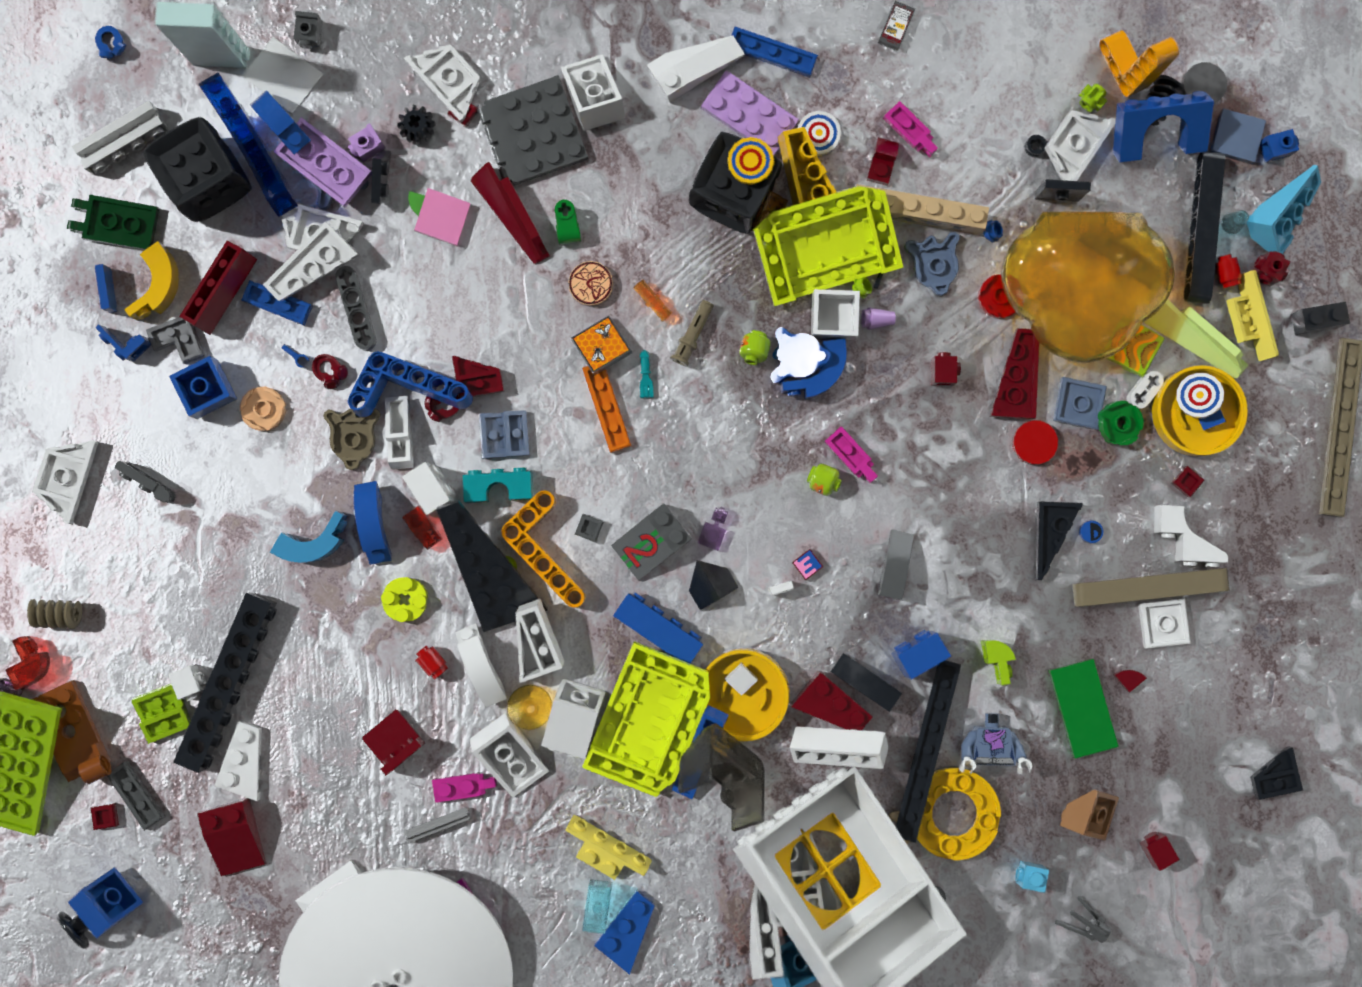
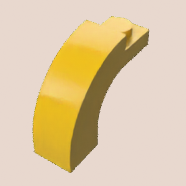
M159 241L140 254L150 268L152 275L148 291L124 309L129 317L137 321L148 317L151 314V310L162 314L170 306L178 290L179 272L177 264L167 247Z

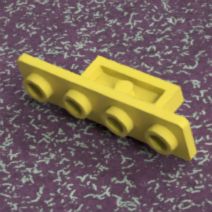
M1251 270L1243 273L1242 278H1240L1241 284H1238L1241 297L1226 300L1237 343L1253 340L1258 360L1264 361L1279 356L1257 272L1256 270Z
M573 815L565 829L568 833L584 841L576 858L615 880L624 865L642 876H645L652 862L650 858L588 823L586 820Z

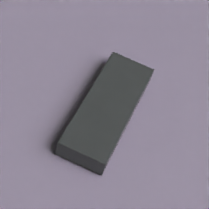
M128 760L113 769L112 773L107 776L144 831L166 817Z

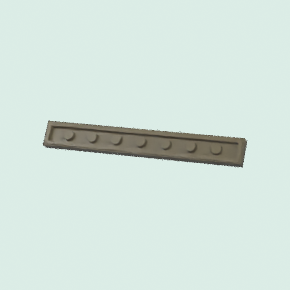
M1339 339L1319 514L1345 516L1362 369V340Z

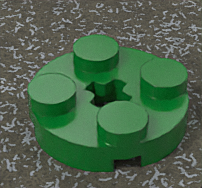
M1128 401L1111 402L1098 413L1099 430L1108 444L1117 446L1132 444L1139 438L1140 430H1143L1144 420L1140 409L1128 403ZM1119 418L1120 420L1125 421V424L1122 425V429H1120V427H1118L1117 425Z

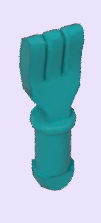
M643 350L640 353V374H643V378L640 381V398H654L653 382L649 378V374H651L650 354L647 350Z

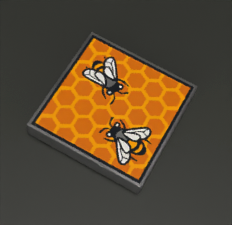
M609 315L571 337L573 344L594 376L632 354V350Z

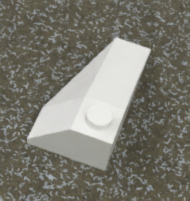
M729 36L665 53L649 63L647 67L671 103L745 56L734 36Z

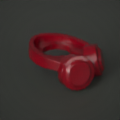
M321 354L313 360L312 371L323 382L325 388L335 389L339 386V380L346 379L348 375L347 367L341 365L333 356ZM324 362L331 363L333 375L320 371V367Z
M426 396L424 401L429 417L435 422L450 418L460 410L456 407H452L450 410L443 408L435 410V406L441 404L440 401Z

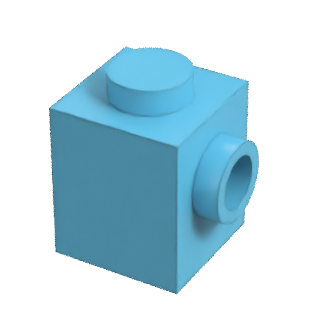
M1020 860L1019 867H1017L1015 873L1016 883L1023 889L1045 893L1049 869L1041 864Z

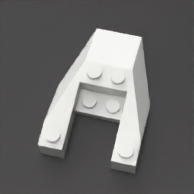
M810 833V839L813 842L816 849L818 850L817 845L812 837V834ZM798 842L793 848L790 861L791 874L796 884L803 882L818 869L803 843ZM821 878L804 892V898L818 908L837 910L841 907L839 898L825 878ZM756 884L754 885L750 920L752 979L784 976L777 928L783 926Z

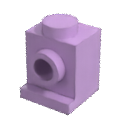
M370 123L366 125V128L348 138L351 143L348 146L355 158L359 156L363 162L385 149ZM367 140L366 144L360 145V143Z

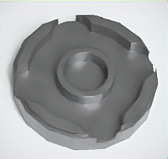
M1207 62L1193 65L1184 74L1181 81L1183 95L1192 94L1194 91H1204L1214 100V104L1224 97L1227 90V78L1224 72L1217 65Z

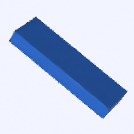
M249 280L241 301L303 326H305L313 305L291 296L283 301H278L263 285Z

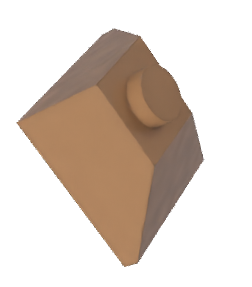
M1092 790L1066 805L1061 815L1062 821L1060 826L1084 836L1106 840L1119 797Z

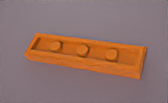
M588 366L583 367L582 369L610 453L630 447L631 443L606 369L594 376Z

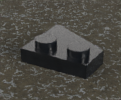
M382 150L372 158L371 203L380 204L385 200V197H388L389 185L387 182L391 151Z
M1290 746L1285 747L1250 776L1255 799L1257 800L1303 791L1294 750Z

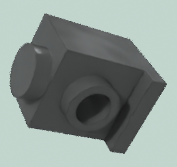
M295 11L296 20L293 39L297 45L305 49H311L312 46L320 47L323 21L318 13Z

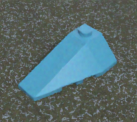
M1318 165L1310 167L1259 205L1254 213L1249 216L1247 227L1249 228L1250 237L1267 252L1276 251L1283 254L1294 238L1291 233L1295 225L1301 224L1303 209L1305 206H1310L1321 184Z

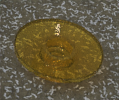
M525 685L516 689L511 694L507 703V713L514 725L524 730H534L543 726L548 721L552 708V700L547 691L536 685ZM529 706L535 707L532 713L527 712Z

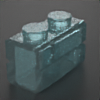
M590 879L582 931L605 934L613 882Z

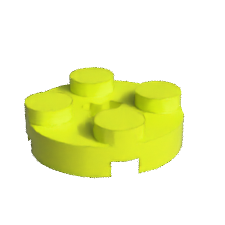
M409 577L397 578L385 587L381 596L382 606L386 614L393 620L398 622L414 621L425 612L428 593L424 585L416 579ZM401 594L405 596L410 595L409 605L400 604Z

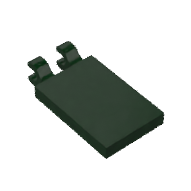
M89 195L88 201L72 198L71 207L75 208L74 210L86 212L84 223L68 220L67 229L71 232L82 233V239L144 251L153 245L159 214L157 206Z

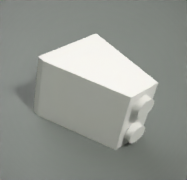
M562 679L553 701L541 746L551 751L569 754L574 758L585 759L606 691Z

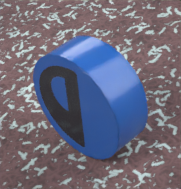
M1086 521L1079 528L1080 538L1086 543H1096L1103 536V527L1097 521Z

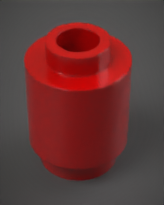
M1231 254L1218 257L1215 269L1219 284L1222 283L1223 288L1241 284L1240 278H1242L1237 257L1232 258Z
M426 645L416 653L418 658L415 661L428 677L431 676L435 680L448 669L445 665L447 662L434 646L428 648Z

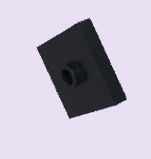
M1046 179L1035 191L1034 199L1079 202L1091 191V183Z

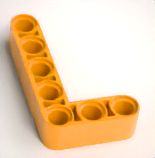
M1122 30L1101 39L1099 42L1100 50L1125 97L1148 88L1179 55L1178 45L1172 37L1148 47L1139 58L1126 33Z
M543 490L528 501L502 527L501 534L504 540L568 606L573 608L580 607L585 602V592L529 535V532L556 505L555 496L549 491ZM543 495H549L551 498V504L548 507H541L539 503ZM526 511L534 512L535 518L531 523H526L523 520V515ZM511 526H515L518 529V535L514 539H510L507 535V530ZM527 542H531L534 546V551L530 555L524 554L522 550L523 545ZM543 558H546L550 563L549 569L546 571H541L538 568V562ZM559 574L565 578V584L561 588L556 587L553 582L555 576ZM572 591H578L581 594V600L577 604H573L569 600V595Z

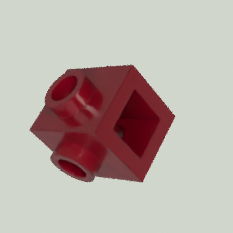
M1270 251L1263 256L1260 255L1253 267H1255L1254 270L1257 272L1259 282L1272 286L1280 281L1282 282L1289 273L1287 268L1291 261L1285 259V256L1280 252Z

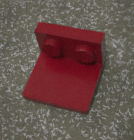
M398 709L390 713L362 737V740L384 765L380 770L385 776L425 744V741Z

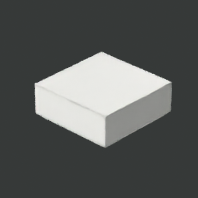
M787 581L768 588L770 594L774 596L793 590L794 587L792 581Z
M742 663L725 677L726 682L741 696L758 681L757 677Z

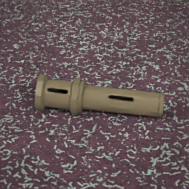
M706 300L701 301L687 332L679 338V345L674 355L670 356L672 361L688 367V360L693 350L697 349L696 341L714 307L712 303Z

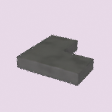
M180 317L146 330L153 351L157 352L176 345L183 364L205 356L195 327Z

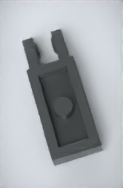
M118 461L114 466L115 469L120 471L119 476L130 482L132 479L139 483L138 487L147 493L153 491L155 499L167 503H172L176 500V494L173 490L132 464Z

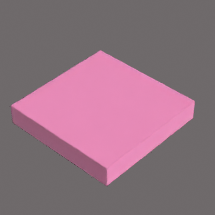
M428 188L414 231L457 246L471 203Z

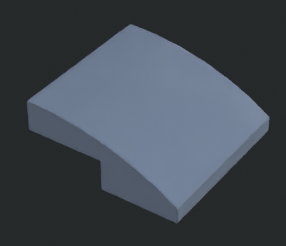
M526 410L479 414L482 459L529 455Z

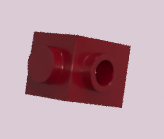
M939 352L937 356L931 359V386H954L957 383V376H960L961 363L957 362V356H951L950 352Z
M1160 832L1147 834L1144 837L1145 840L1139 843L1152 867L1159 871L1180 860L1167 836Z

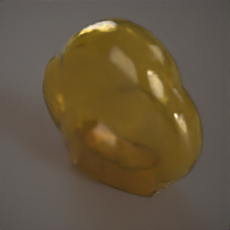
M1042 212L1035 219L1033 225L1021 232L1010 245L1001 270L1002 287L1009 304L1018 315L1029 322L1038 342L1054 355L1077 363L1100 361L1117 354L1127 347L1136 336L1142 323L1154 316L1163 307L1172 291L1175 277L1174 263L1168 246L1159 234L1148 226L1142 213Z

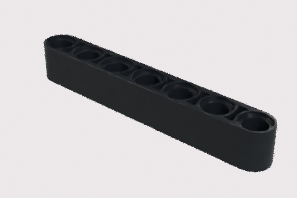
M1200 152L1197 157L1184 285L1185 302L1209 304L1212 298L1225 169L1224 153Z

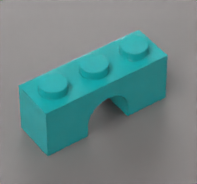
M524 467L513 468V472L504 473V469H491V473L482 474V470H470L468 475H462L463 499L465 503L489 502V491L496 484H504L508 488L509 500L511 501L531 500L534 497L533 474Z

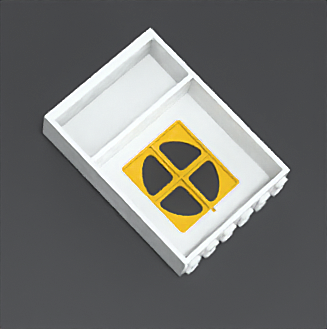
M843 767L827 775L825 781L818 782L809 788L810 792L791 801L792 805L787 808L784 807L773 814L775 819L766 820L755 827L757 832L748 833L738 839L739 845L733 848V850L822 987H902L967 934L856 767L849 769ZM820 830L833 833L845 841L847 848L830 862H825L810 839L811 832ZM798 842L803 843L818 867L814 874L800 884H796L793 881L790 866L791 854ZM851 856L857 859L860 871L859 888L853 898L847 896L833 874V870ZM821 878H825L841 901V907L837 910L818 908L804 898V892Z

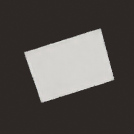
M272 37L242 77L262 92L267 90L281 106L293 114L323 76V73Z

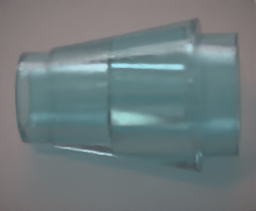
M1241 210L1224 215L1221 222L1223 230L1229 234L1239 233L1249 219L1248 213Z

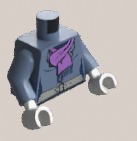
M985 713V726H974L973 730L967 734L961 744V759L963 761L959 767L961 772L965 770V765L970 768V774H972L976 765H1016V762L1018 763V774L1022 775V766L1027 767L1029 773L1032 770V763L1027 760L1023 745L1016 734L1008 727L999 726L998 713Z

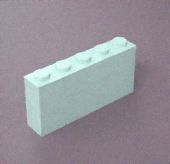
M157 2L155 25L193 66L246 68V61L250 58L249 47H247L214 4Z

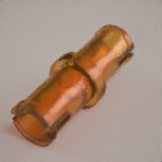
M644 279L633 287L646 302V307H650L662 322L673 313L660 299L661 296L658 293L655 294Z

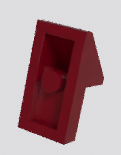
M877 138L866 181L888 186L894 162L897 158L899 143Z

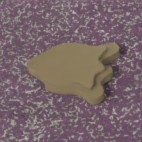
M351 408L342 414H338L333 410H326L323 417L330 426L329 440L332 451L344 462L347 469H358L361 462L372 453L375 447L374 427L381 417L380 411L374 408L368 417L358 418Z

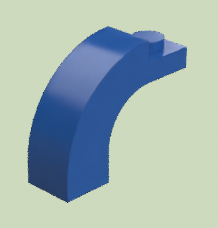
M267 90L249 104L294 155L311 142V139Z
M845 339L823 341L821 345L832 354L830 363L823 365L819 373L809 379L782 382V394L787 393L788 396L801 395V391H804L805 400L818 397L828 391L842 374L846 363L847 350Z
M373 481L354 485V511L362 550L366 552L370 565L392 561V553L383 525L382 496L378 483Z

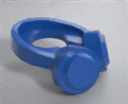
M103 26L97 31L95 43L99 49L98 56L112 59L124 53L126 44H124L122 35L115 27ZM109 32L114 35L112 42L114 45L113 51L102 41L105 33Z

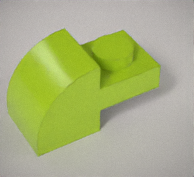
M981 640L984 663L994 664L997 684H1011L1010 678L1013 677L1011 665H1007V661L1016 660L1011 648L1000 641Z

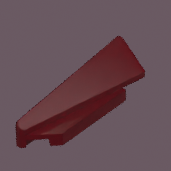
M485 163L472 176L471 183L533 264H537L550 257L509 178L506 177L500 181L491 163Z

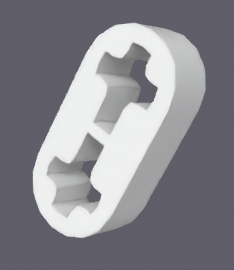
M1157 371L1147 372L1130 390L1126 401L1133 406H1137L1139 409L1145 408L1163 385V376ZM1154 377L1155 379L1153 382L1155 383V385L1146 388L1150 383V380L1148 378ZM1143 392V395L1140 397L1142 403H1135L1136 397L1134 396L1140 395Z

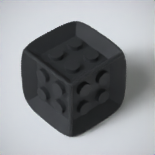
M197 117L182 123L153 141L143 151L148 166L166 195L176 205L179 212L193 222H200L213 217L242 199L252 189L248 177L228 145L219 136L217 130L203 117Z
M720 132L699 168L692 189L689 192L688 201L690 206L708 218L735 231L749 234L772 193L775 181L781 172L782 162L773 155V169L767 179L753 185L743 184L732 176L728 166L729 151L736 142L743 138L727 132Z

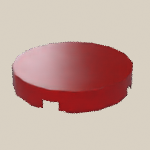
M1008 274L990 276L982 283L979 289L978 301L980 307L987 315L993 318L1004 319L1010 317L1020 309L1023 303V289L1016 278Z
M1031 420L1023 423L1016 429L1012 438V447L1021 461L1029 465H1039L1049 461L1055 455L1058 448V437L1055 430L1049 424L1040 420Z

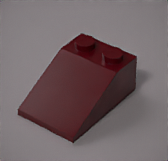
M249 798L197 813L203 838L221 877L267 864Z

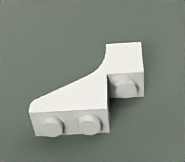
M1159 505L1154 507V533H1161V538H1176L1175 561H1183V566H1197V562H1206L1205 567H1220V563H1228V555L1224 551L1194 534L1189 529L1185 521L1184 506Z

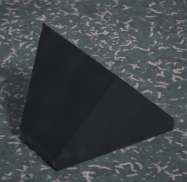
M699 560L696 561L689 593L700 610L739 588L728 568Z

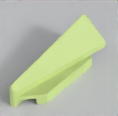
M1166 298L1159 302L1144 320L1145 324L1235 379L1248 367V364L1241 359L1243 356L1242 351L1190 306L1180 311Z

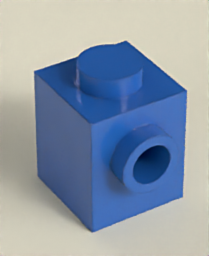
M1293 129L1268 135L1261 140L1260 148L1264 162L1267 163L1289 157L1299 150V139L1294 134Z

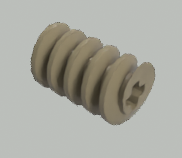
M31 599L27 608L28 622L33 628L59 627L60 629H66L68 627L69 629H75L82 618V605L79 601H76L73 606V602L70 600L65 603V606L62 600H58L56 606L54 600H49L46 605V601L43 599L39 600L37 604L35 599Z

